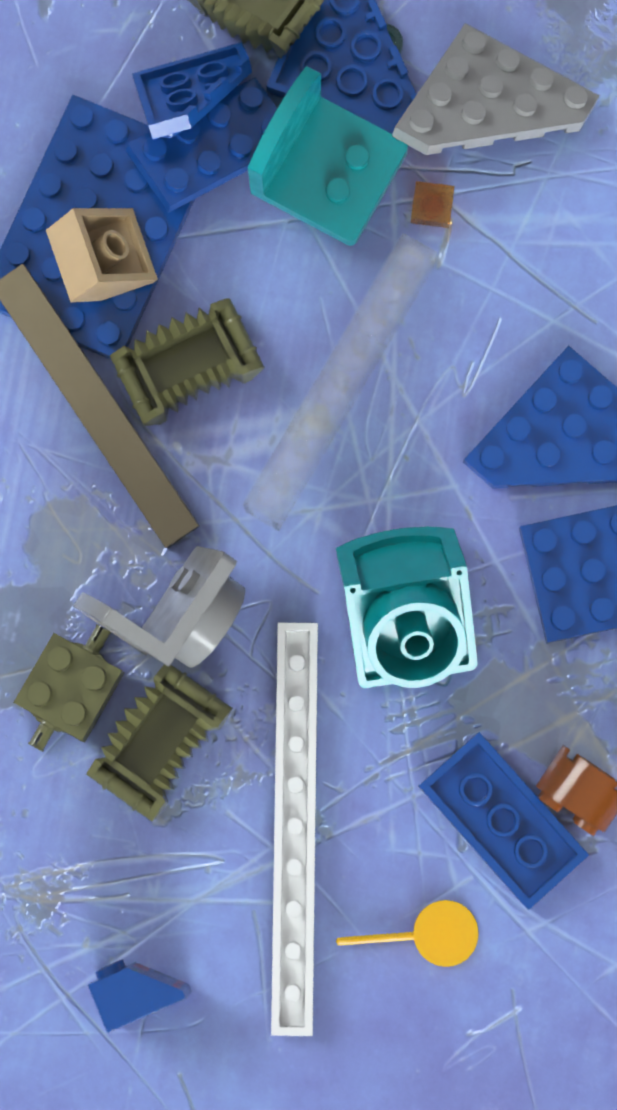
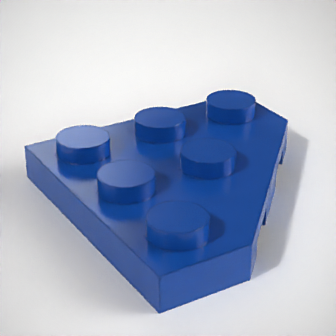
M240 42L132 73L152 139L160 137L172 138L184 130L191 129L252 73V68L244 45Z

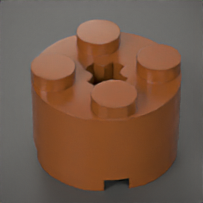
M562 745L536 784V787L541 790L538 799L557 812H560L562 807H565L574 813L573 823L592 836H595L598 830L606 832L617 815L616 779L579 754H576L573 760L567 757L570 749Z

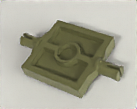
M96 624L85 645L72 643L53 633L13 702L31 712L36 720L40 722L30 742H28L29 745L43 752L54 731L68 733L78 740L86 742L125 673L109 664L99 654L109 634H111L110 631Z

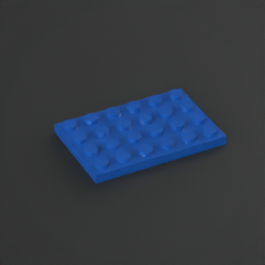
M72 94L0 248V279L21 264L26 265L79 346L111 359L110 355L123 346H129L195 199L168 213L125 151L128 142L150 132L148 125ZM73 208H133L158 280L152 284L102 301L70 302L46 229ZM0 301V313L11 317Z

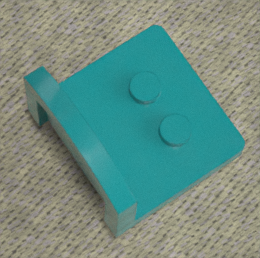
M306 66L281 101L248 165L250 192L252 195L342 243L352 246L357 243L404 161L408 145L392 137V134L321 97V73Z
M427 526L392 529L354 539L336 548L338 566L345 592L358 683L362 688L389 684L408 688L424 687L435 684L450 674L472 671L477 667L467 565L453 528Z

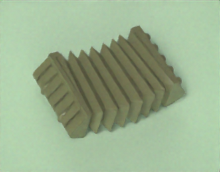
M188 0L202 15H209L213 23L217 21L221 30L227 28L232 38L239 35L243 43L250 41L254 49L262 44L266 53L273 48L280 59L283 55L287 54L290 46L300 38V34L304 30L303 27L309 23L310 18L314 16L316 11L320 10V6L324 2V0Z
M230 298L212 303L209 314H206L199 308L197 319L187 312L185 313L184 323L171 317L169 329L158 324L156 335L146 330L145 343L134 339V350L123 346L110 355L111 361L118 373L117 377L124 384L133 403L132 408L136 409L143 426L160 425L166 422L169 408L178 413V402L187 405L188 395L197 400L199 389L209 394L211 385L218 390L221 388V383L230 387L232 378L245 384L253 380L265 368L256 351L257 347L253 345L241 321L242 317L238 315Z
M165 664L153 678L155 688L144 686L147 698L134 697L137 709L124 708L126 720L115 721L118 732L107 733L112 745L101 747L105 758L95 759L86 773L87 776L100 784L103 790L107 789L112 794H115L119 799L131 806L133 811L136 810L151 822L168 804L165 790H174L170 780L179 778L175 768L185 769L182 758L193 757L192 749L201 748L200 741H208L207 731L220 730L233 709L216 697L215 693L212 694L189 678L186 672L182 673L174 666L170 665L168 667Z

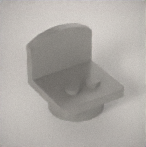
M197 546L184 565L174 575L168 589L142 628L84 592L80 594L73 607L145 655L150 654L169 667L176 658L189 668H192L210 655L231 627L242 606L245 597V587L229 577L236 566L237 561L223 551Z

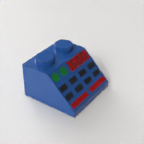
M123 959L96 971L97 979L88 984L107 1033L182 1001L192 992L188 983L136 962L125 966Z

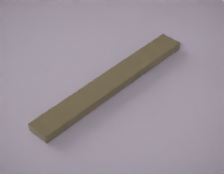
M21 264L0 279V301L165 548H169L200 527L26 265Z

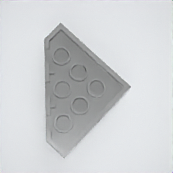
M465 23L396 124L392 137L425 155L441 153L442 149L462 145L463 149L493 145L494 140L513 137L514 141L544 137L545 132L564 130L565 133L580 131L595 107L599 95Z

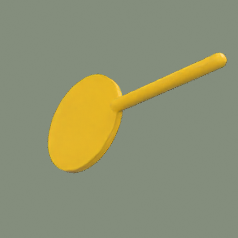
M440 900L429 904L419 913L414 923L413 932L339 937L336 939V943L341 946L414 940L417 950L427 961L437 966L450 967L464 962L473 953L478 941V926L473 914L465 906L455 901Z

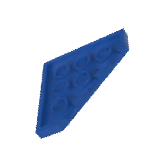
M324 0L320 10L316 11L314 16L310 18L309 23L303 27L304 30L301 32L300 38L290 46L287 54L283 55L281 59L278 57L267 82L266 92L284 98L294 81L304 68L308 66L321 73V97L393 134L396 124L417 93L410 81L408 70L399 50L390 37L387 24L376 0Z
M568 345L468 454L463 463L492 489L527 485L535 487L557 486L570 483H617V387Z

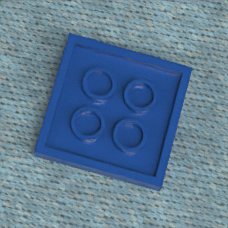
M617 505L520 526L519 532L546 644L617 629Z

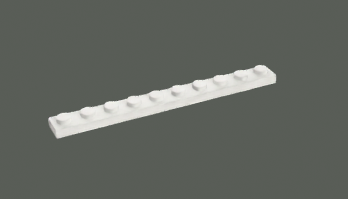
M278 623L271 1036H313L318 623Z

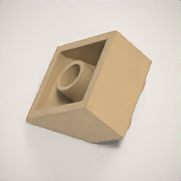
M73 208L46 229L70 302L102 301L152 284L158 280L133 208Z

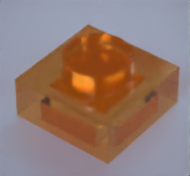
M416 181L410 223L449 228L455 186Z

